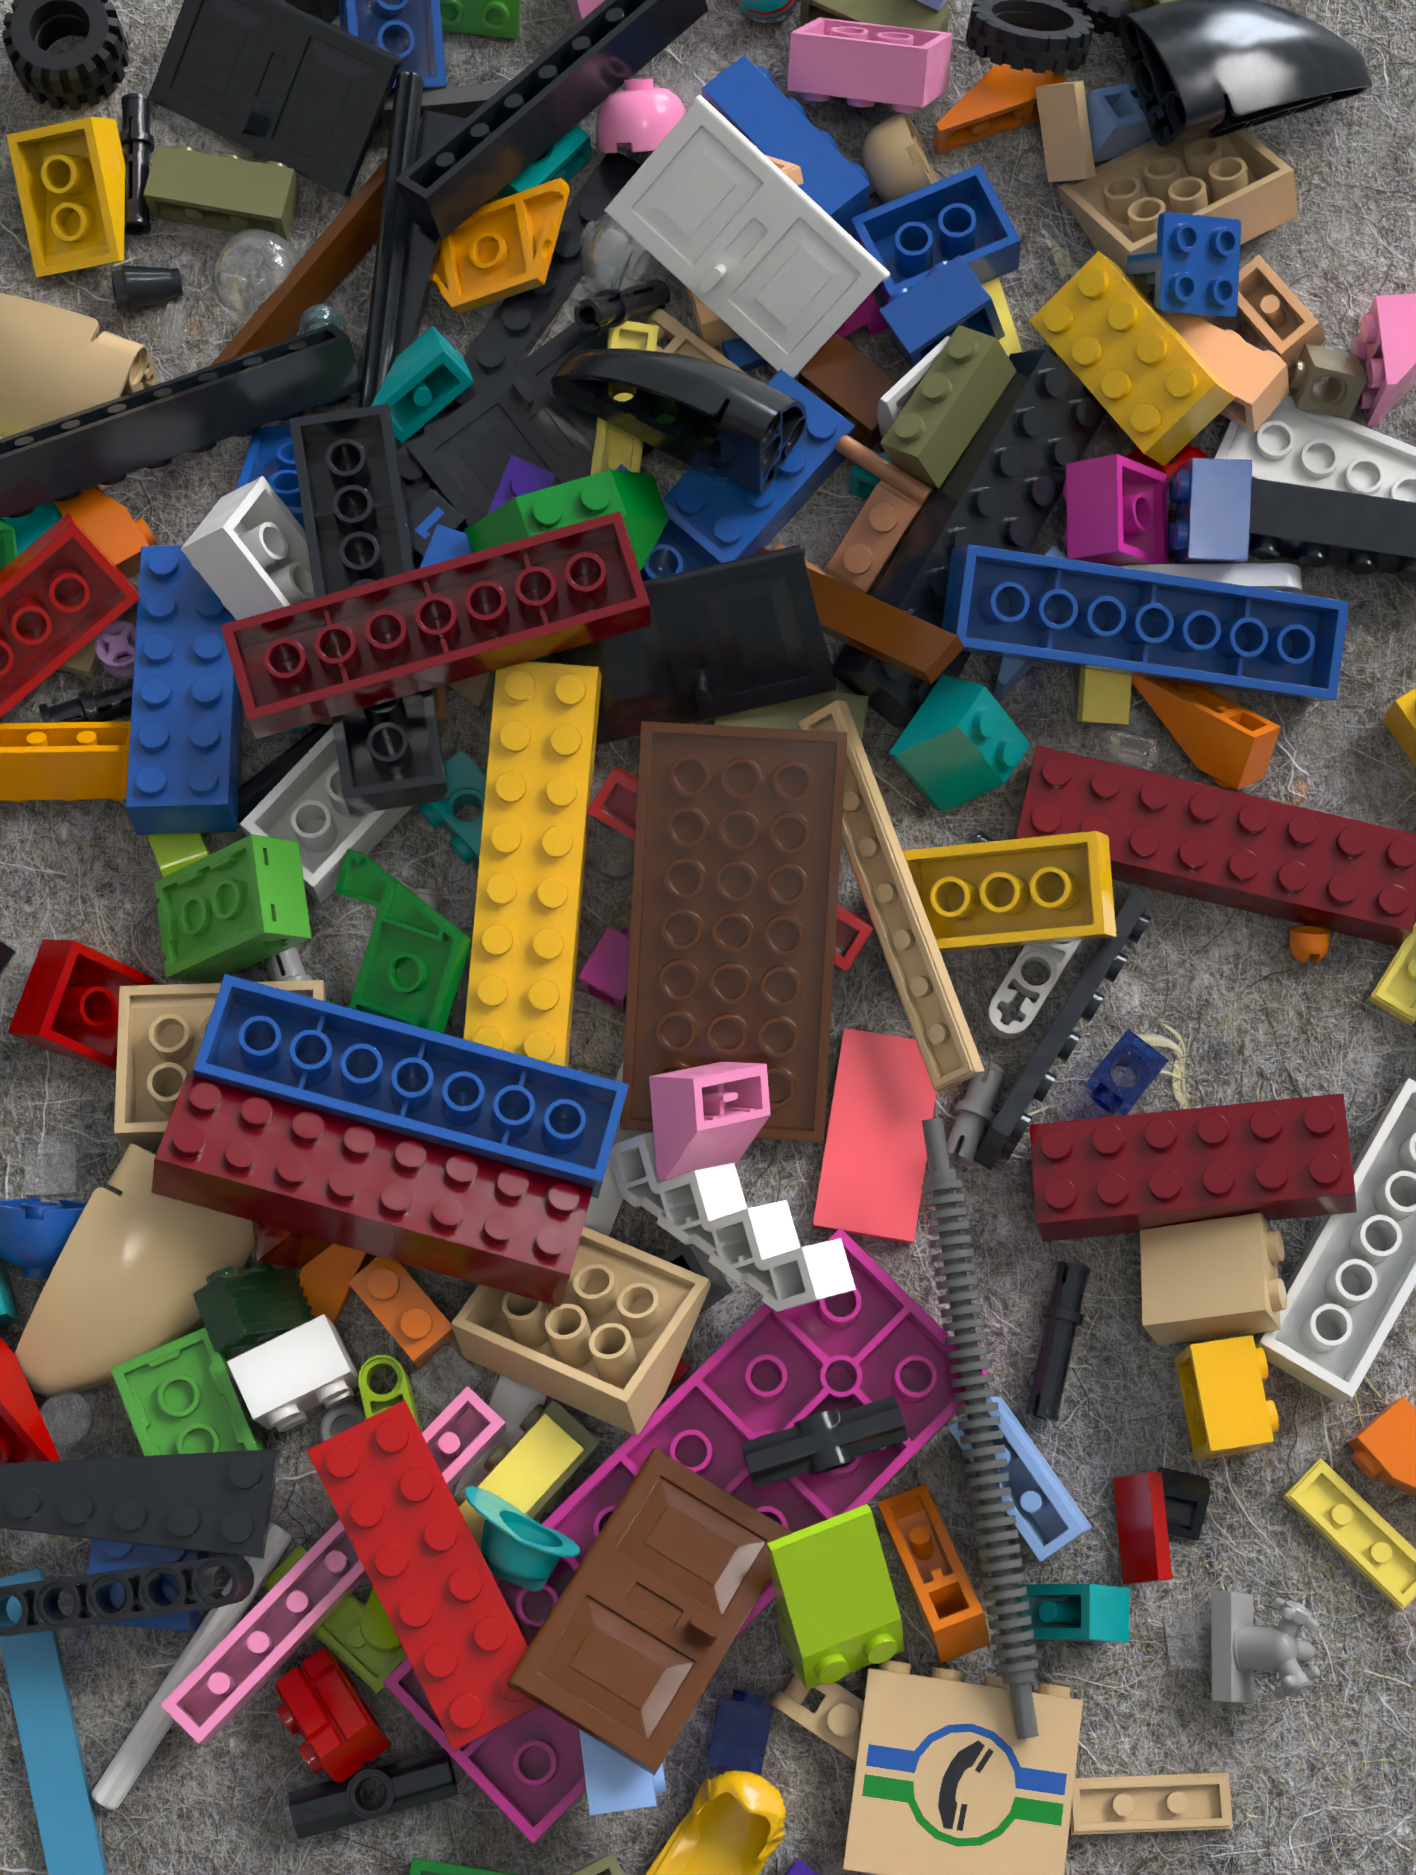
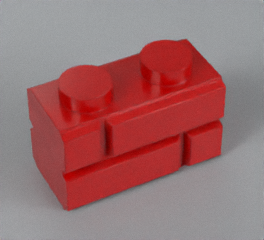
M328 1648L319 1649L302 1662V1667L293 1668L275 1682V1689L283 1701L276 1708V1711L293 1735L299 1731L301 1732L305 1742L298 1746V1750L315 1774L324 1769L336 1783L343 1782L361 1769L363 1762H370L389 1748L390 1742L347 1670Z

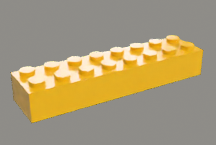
M525 661L498 669L495 675L464 1039L568 1068L590 814L587 811L591 806L602 675L599 667Z

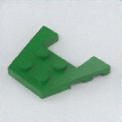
M347 849L334 892L378 907L377 916L348 1008L444 1033L472 939L367 855L356 850ZM326 999V1002L333 1003V1004H337V1005H340V1006H344V1005H341V1004H339V1003H336V1002H333V1001H330V1000H327V999Z

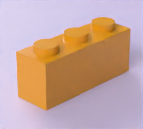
M131 721L0 723V801L62 800L70 802L84 799L126 800Z

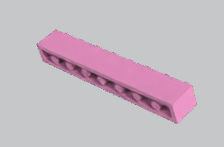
M467 1386L422 1432V1435L449 1489H451L507 1429L506 1422ZM340 1519L161 1703V1707L198 1744L207 1745L368 1576Z

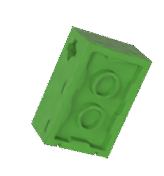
M250 834L154 882L155 896L159 900V903H157L162 953L163 957L167 958L164 961L165 977L168 979L215 983L222 980L225 974L233 975L312 939L299 843L297 841Z
M206 1326L110 1368L144 1456L265 1450L253 1418L227 1363L229 1358L221 1338L210 1326Z

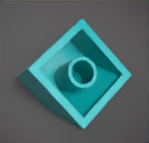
M942 675L889 752V755L937 811L944 813L1004 785L1031 744L984 685Z

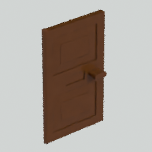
M652 1449L510 1675L507 1685L511 1689L523 1693L655 1776L772 1576L767 1543L794 1532L663 1454L660 1449Z

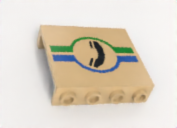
M890 1660L880 1663L878 1669H866L865 1680L867 1681L847 1838L846 1845L843 1846L841 1868L878 1875H1064L1083 1700L1070 1698L1071 1688L1039 1683L1038 1692L1032 1693L1039 1736L1017 1739L1009 1684H1003L1002 1677L985 1675L984 1685L963 1682L964 1672L932 1667L931 1677L910 1674L911 1664Z

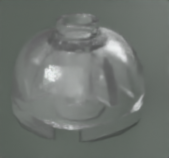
M607 212L597 222L594 220L590 221L583 230L580 238V246L583 247V271L595 290L598 292L610 288L624 290L625 288L636 286L643 275L650 280L653 278L660 262Z
M262 229L243 230L229 237L216 251L211 264L212 291L218 305L228 313L229 318L234 322L245 325L266 299L277 292L287 281L292 269L299 262L300 258L292 244L277 233Z

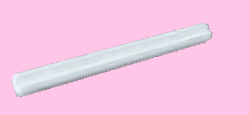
M269 1522L264 1559L244 1557L254 1573V1586L250 1595L241 1602L210 1609L93 1789L91 1796L97 1803L110 1810H115L119 1807L175 1721L161 1707V1703L235 1628L289 1545L291 1535L287 1531ZM232 1577L221 1592L224 1596L232 1588Z

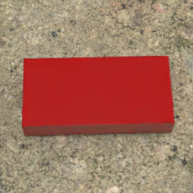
M1146 1472L1114 1477L1113 1488L1123 1584H1142L1173 1580L1162 1472Z

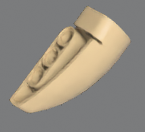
M0 293V437L5 438L156 385L157 370L148 348L145 345L106 331L102 332L98 338H95L99 330V324L95 318L34 300ZM98 484L92 487L105 490L109 485Z
M130 1143L107 1183V1186L115 1193L103 1187H98L93 1191L53 1267L14 1354L17 1356L30 1390L45 1397H59L112 1382L114 1377L110 1368L195 1332L224 1303L246 1272L244 1265L267 1225L151 1193L156 1155Z

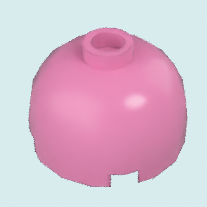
M653 78L624 80L625 90L610 94L599 109L596 120L597 150L604 153H618L617 147L625 146V149H631L632 152L653 151L684 116L686 109L679 97L668 89L653 87Z

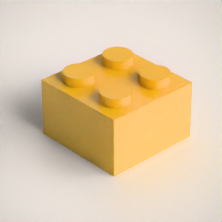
M1253 1335L1191 1344L1174 1358L1194 1461L1256 1452L1274 1442L1273 1432L1279 1431L1278 1414L1273 1400L1266 1401L1262 1380L1268 1379L1267 1359L1263 1348L1255 1347Z

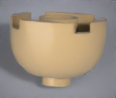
M900 112L877 124L867 135L862 148L864 161L862 168L870 180L869 195L876 192L885 204L938 182L932 163L928 164L923 151L925 148L908 113Z

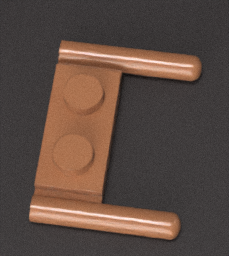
M844 435L836 443L837 452L881 480L873 489L827 564L826 570H822L807 559H805L807 568L864 594H868L933 489L855 439ZM776 544L771 551L787 547L783 544Z

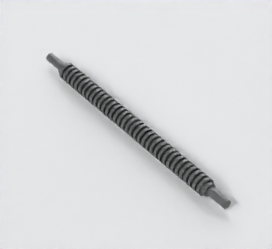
M933 1118L922 1121L929 1172L925 1173L926 1185H922L921 1190L922 1194H933V1197L923 1200L924 1208L935 1207V1211L925 1214L926 1221H937L938 1224L927 1227L928 1235H939L940 1239L929 1242L931 1249L941 1248L942 1253L932 1255L933 1263H944L943 1267L934 1268V1274L936 1277L946 1276L945 1281L936 1282L937 1290L948 1289V1294L938 1296L939 1304L950 1303V1308L940 1310L941 1318L952 1317L953 1321L942 1324L943 1332L954 1331L955 1334L953 1337L944 1338L946 1346L956 1345L957 1350L947 1352L948 1360H959V1364L949 1366L950 1374L961 1373L960 1379L951 1380L952 1388L963 1386V1393L953 1394L954 1402L965 1400L966 1407L955 1408L956 1416L967 1414L968 1421L957 1422L958 1430L969 1429L970 1435L960 1436V1443L972 1444V1449L962 1450L963 1458L974 1457V1463L964 1464L965 1472L976 1471L977 1476L966 1478L967 1486L978 1485L979 1491L968 1493L969 1501L980 1500L981 1505L970 1507L971 1514L983 1515V1519L973 1521L974 1529L985 1528V1533L975 1535L976 1543H987V1548L977 1549L978 1558L989 1557L990 1562L979 1564L980 1572L991 1571L992 1576L981 1578L982 1585L994 1586V1590L984 1592L985 1601L996 1600V1604L987 1606L986 1611L987 1615H998L999 1618L988 1621L990 1630L1000 1629L1001 1633L990 1635L991 1644H1003V1647L993 1650L994 1658H1005V1662L995 1664L996 1673H1002L1003 1684H1009L1017 1739L1033 1738L1039 1736L1030 1681L1035 1680L1034 1668L1039 1667L1037 1658L1027 1659L1026 1655L1037 1652L1036 1644H1024V1640L1034 1638L1032 1629L1022 1630V1626L1032 1624L1031 1615L1020 1616L1019 1612L1030 1609L1029 1601H1018L1017 1597L1028 1595L1027 1587H1015L1016 1582L1025 1581L1024 1572L1013 1573V1568L1023 1566L1022 1558L1011 1559V1554L1021 1552L1020 1544H1009L1008 1539L1018 1538L1019 1536L1018 1529H1006V1525L1016 1523L1015 1515L1004 1516V1511L1014 1509L1013 1501L1002 1502V1496L1012 1495L1011 1487L1000 1488L999 1482L1010 1480L1009 1473L998 1474L997 1468L1008 1466L1007 1459L996 1460L995 1454L1005 1452L1004 1444L993 1445V1439L1003 1438L1002 1430L991 1432L990 1425L1001 1424L1000 1416L989 1418L988 1411L999 1410L998 1402L987 1403L986 1397L997 1395L995 1388H984V1383L994 1382L993 1374L982 1375V1369L992 1368L991 1360L980 1361V1355L990 1354L989 1346L978 1347L977 1343L978 1341L988 1340L987 1332L976 1333L975 1330L977 1327L986 1325L985 1318L974 1319L973 1314L983 1312L982 1304H971V1300L981 1298L980 1290L969 1291V1286L979 1284L978 1276L967 1277V1272L977 1270L975 1262L965 1263L966 1258L975 1256L974 1249H963L962 1245L973 1243L972 1235L960 1234V1231L970 1229L969 1221H958L959 1217L968 1215L967 1207L956 1208V1204L966 1202L964 1193L954 1194V1190L964 1188L963 1180H957L956 1169H950L943 1118Z

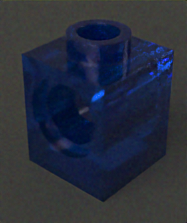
M1127 1029L1091 1074L1085 1086L1092 1091L1090 1094L1092 1100L1102 1109L1111 1114L1118 1111L1122 1115H1127L1161 1073L1169 1060L1131 1030ZM1119 1066L1130 1069L1136 1077V1085L1132 1087L1119 1086L1111 1076V1069Z
M733 1689L731 1700L720 1698L708 1764L761 1775L773 1708L763 1707V1695Z

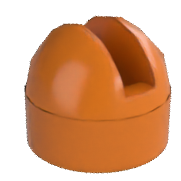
M1310 925L1291 927L1289 946L1294 958L1300 963H1307L1309 958L1312 963L1320 962L1328 953L1331 931L1324 927Z

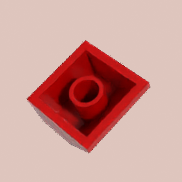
M43 939L8 1033L47 1051L116 1071L120 986L153 985L155 978L75 940Z

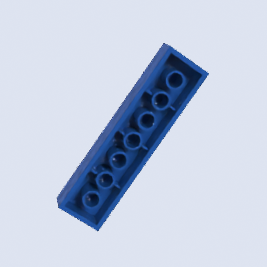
M967 544L952 549L942 629L959 637L964 646L963 652L1313 702L1331 701L1337 698L1349 601Z
M227 974L224 975L193 1068L194 1076L592 1187L591 1197L597 1199L629 1084Z

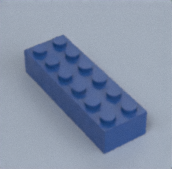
M183 545L141 547L138 591L141 598L138 600L126 796V809L137 835L237 832L242 699L220 626L237 620L223 606L219 597L201 574L191 565L190 560L181 550Z

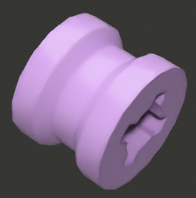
M113 621L96 636L94 641L95 652L105 670L114 678L121 680L133 679L136 627L125 621ZM125 653L130 655L117 660L118 655Z

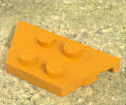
M562 178L483 205L443 239L432 282L437 286L439 293L451 308L462 314L545 285L570 192L569 185Z

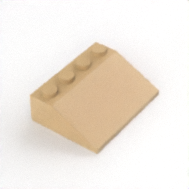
M1245 129L1216 138H1209L1206 133L1203 136L1166 147H1160L1152 139L1096 167L1095 177L1072 180L1058 186L1060 196L1097 252L1099 251L1120 266L1125 273H1127V256L1157 252L1158 215L1160 213L1174 212L1239 219L1241 221L1240 245L1298 216L1294 169ZM1128 276L1144 294L1155 290V287L1145 285L1146 277Z
M324 980L256 982L326 1001ZM222 983L120 986L114 1134L125 1150L128 1149L130 1143L145 1150L159 1148L186 1075L194 1076L193 1068Z
M583 1226L571 1274L560 1307L479 1284L453 1319L451 1326L464 1358L638 1436L666 1394L711 1287L710 1279Z

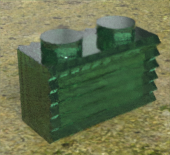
M264 1262L250 1267L243 1273L238 1274L236 1267L230 1266L217 1270L206 1277L207 1285L193 1294V1298L215 1353L260 1346L315 1319L316 1316L310 1314L312 1307L307 1305L308 1297L303 1295L304 1288L299 1286L301 1278L296 1277L297 1269L293 1267L274 1269L271 1262Z

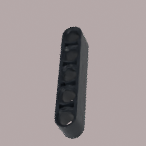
M224 1555L0 1587V1636L21 1635L228 1606L241 1602L250 1595L254 1586V1573L252 1567L245 1559L238 1555ZM221 1566L230 1572L233 1580L232 1588L226 1596L219 1593L214 1584V1575ZM167 1574L174 1576L180 1587L179 1595L173 1603L168 1601L162 1592V1582ZM116 1581L124 1586L127 1593L126 1603L121 1610L116 1608L110 1599V1589ZM64 1588L72 1594L74 1599V1609L69 1616L64 1615L58 1605V1597ZM11 1596L16 1597L22 1607V1614L17 1623L11 1621L6 1611L7 1603Z

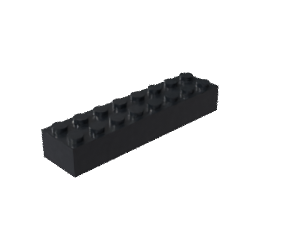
M1047 349L1012 353L1009 355V359L1017 372L940 488H933L873 593V598L942 629L953 548L971 544L1028 553L1063 490L1064 483L1066 482V464L1080 460L1107 412L1087 387ZM846 643L833 663L832 669L834 677L853 693L869 696L868 705L894 727L906 728L940 677L946 675L958 678L971 653L961 651L932 684Z
M383 404L289 418L315 598L415 570L394 426L389 405ZM433 688L332 717L343 798L350 815L450 800Z

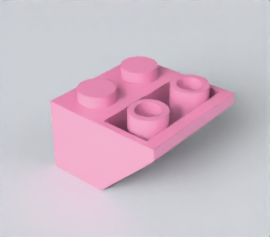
M1416 294L1376 296L1368 314L1362 316L1358 336L1352 338L1351 354L1358 355L1368 377L1357 402L1358 409L1365 410L1366 426H1376L1416 382Z
M718 1062L649 1076L657 1180H668L694 1170L739 1162L770 1117L767 1064Z

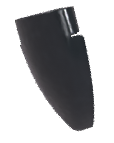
M1176 0L1127 13L1120 18L1119 34L1150 131L1155 142L1160 147L1200 137L1206 133L1209 138L1224 136L1360 95L1373 86L1364 57L1354 46L1313 20L1275 5L1256 0Z
M632 348L582 350L568 355L551 379L553 394L695 469L704 472L719 470L723 475L759 494H764L774 481L797 444L807 420L806 408L800 401L745 373L689 355ZM620 393L633 395L627 401L620 402L613 399L615 395ZM661 415H671L676 418L674 421L666 424L655 421ZM703 437H713L718 440L717 443L711 446H703L697 443Z

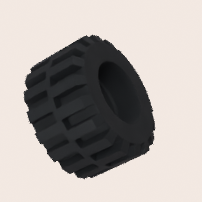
M14 0L11 7L14 13H6L3 23L6 30L2 31V38L6 47L5 50L22 88L27 94L32 93L35 101L44 104L48 100L53 109L61 110L63 105L66 104L69 105L71 110H80L82 103L89 102L90 106H94L100 103L98 99L100 95L104 94L109 97L115 92L113 83H122L125 77L123 67L129 65V55L127 52L129 48L112 2H108V0ZM63 37H86L80 46L69 52H47L54 42Z

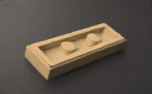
M1229 1772L1075 1778L1069 1826L1070 1835L1233 1829Z

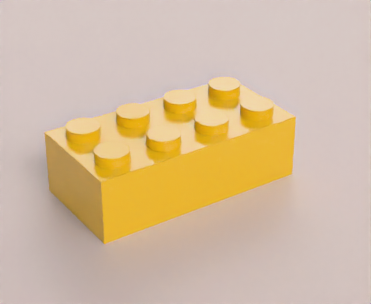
M1099 251L1029 320L1145 455L1163 466L1236 398L1160 312L1155 311L1152 302L1126 276V273L1120 266Z
M1090 831L903 850L940 953L1116 937L1109 837L1103 833Z

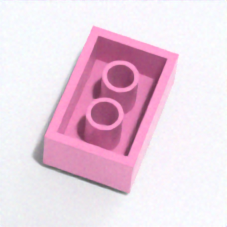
M819 17L791 32L787 90L802 92V99L808 101H829L830 96L847 98L846 104L854 107H873L875 102L892 104L891 109L896 112L917 113L920 111V107L923 108L927 104H931L933 100L948 91L953 33Z

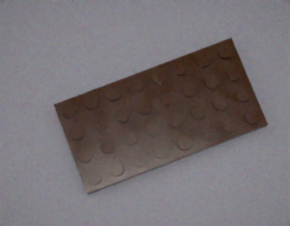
M641 721L622 1083L629 1084L620 1117V1129L653 1131L649 1076L718 1062L767 1064L770 1117L755 1138L811 1142L824 1141L848 732Z

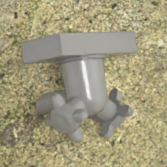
M1211 1591L1212 1701L1254 1704V1670H1278L1282 1677V1684L1273 1690V1694L1279 1700L1286 1696L1295 1697L1308 1691L1312 1687L1313 1680L1320 1675V1671L1317 1666H1313L1304 1672L1302 1671L1298 1662L1311 1660L1315 1651L1309 1642L1297 1640L1296 1638L1302 1626L1307 1627L1313 1632L1318 1631L1319 1623L1312 1618L1311 1612L1301 1603L1291 1600L1285 1601L1278 1597L1272 1603V1606L1281 1611L1280 1615L1282 1618L1278 1626H1253V1594L1233 1591Z

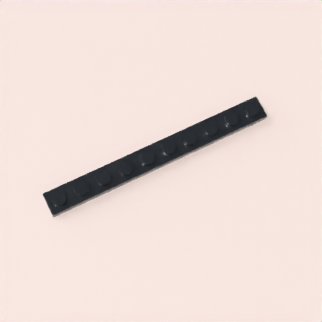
M607 153L563 215L545 285L504 299L464 356L474 383L407 439L398 450L406 512L430 488L432 490L436 488L408 453L406 447L527 358L619 224L604 210L642 165L620 153Z

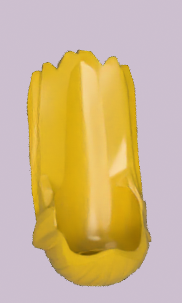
M725 1771L724 1774H720L717 1777L703 1780L693 1801L692 1809L685 1815L662 1851L656 1856L646 1875H758L768 1858L786 1836L782 1831L787 1817L786 1807L780 1792L762 1776L749 1771Z

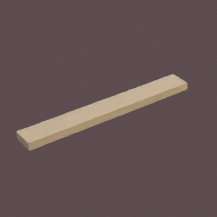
M836 700L798 723L801 730L848 732L841 839L934 1091H945L985 1072L847 702Z

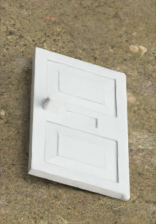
M698 95L694 98L690 109L604 211L778 372L782 369L794 378L877 285L889 278L890 272L706 99Z

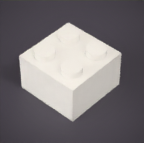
M324 1314L227 1361L253 1420L268 1430L276 1427L278 1432H284L307 1420L305 1412L324 1403L326 1409H330L350 1400L355 1396L352 1389L359 1386L358 1372L340 1333Z

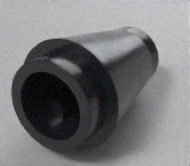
M122 265V270L111 271L112 287L117 309L128 308L131 313L171 300L174 297L183 296L178 268Z

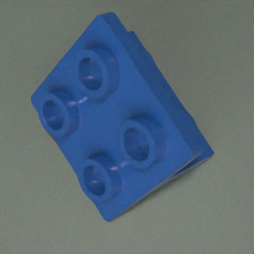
M1174 212L1160 213L1158 215L1157 252L1127 256L1126 276L1146 277L1145 285L1155 287L1154 309L1157 312L1224 318L1235 317L1237 315L1241 221L1239 219Z

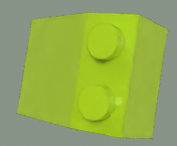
M868 1504L767 1543L781 1643L806 1690L822 1684L837 1682L846 1674L871 1664L886 1662L895 1654L905 1651L901 1615L873 1514Z

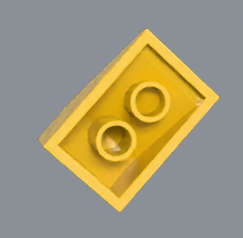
M87 117L6 135L36 278L124 261L125 162L116 119Z

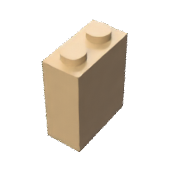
M1262 1213L1140 1230L1142 1326L1158 1346L1281 1330L1280 1311L1287 1308V1295L1282 1279L1278 1278L1277 1262L1284 1261V1244L1280 1231L1273 1230Z

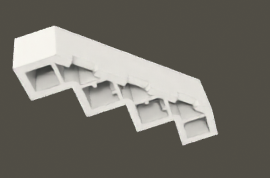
M653 1132L643 1133L613 1144L609 1158L620 1197L632 1206H642L658 1218L657 1224L685 1245L694 1244L710 1256L708 1262L738 1284L744 1282L749 1284L763 1295L761 1301L776 1312L856 1290L841 1238L800 1247L787 1200L747 1208L735 1163L694 1170L668 1180H657Z

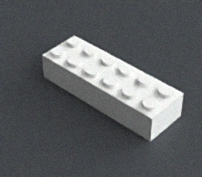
M1410 1078L1394 1092L1352 1166L1357 1213L1324 1216L1285 1285L1287 1308L1280 1311L1281 1330L1258 1333L1254 1340L1256 1348H1263L1269 1363L1338 1404L1348 1401L1355 1395L1416 1284V1082Z

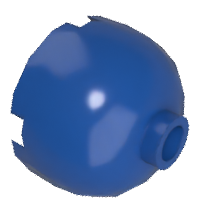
M40 1198L0 1200V1258L7 1264L23 1267V1277L49 1278L87 1202L59 1199L60 1203L40 1202Z

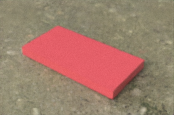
M844 1028L812 1228L833 1232L841 1228L846 1234L913 1245L922 1193L921 1186L923 1185L927 1160L922 1121L933 1119L937 1091H934L915 1039Z

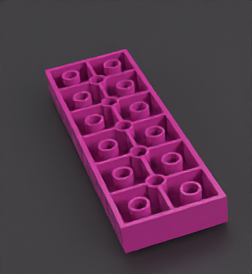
M839 1228L827 1241L841 1238L856 1290L776 1312L764 1303L651 1415L638 1436L632 1434L542 1523L573 1540L580 1547L578 1556L562 1557L544 1587L537 1592L522 1588L492 1573L528 1647L654 1448L660 1449L663 1454L792 1532H797L868 1504L955 1416V1408L965 1405V1400L954 1402L953 1394L963 1393V1386L952 1388L951 1380L961 1378V1373L950 1374L949 1366L959 1364L958 1359L948 1360L947 1352L957 1350L956 1345H945L944 1338L951 1336L947 1332H943V1329L865 1251ZM982 1369V1375H988V1373L984 1369ZM895 1396L905 1423L908 1441L900 1443L898 1446L879 1450V1452L856 1457L855 1462L835 1470L813 1476L805 1473L754 1489L741 1443L769 1433L794 1427L793 1423L815 1414L839 1409L840 1412ZM772 1576L736 1638L775 1599ZM408 1657L382 1682L532 1843L537 1842L587 1791L579 1728L542 1705L455 1752Z

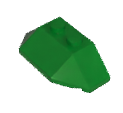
M607 470L515 497L466 528L465 534L471 552L475 553L620 511L641 573L667 526L669 517L653 474Z

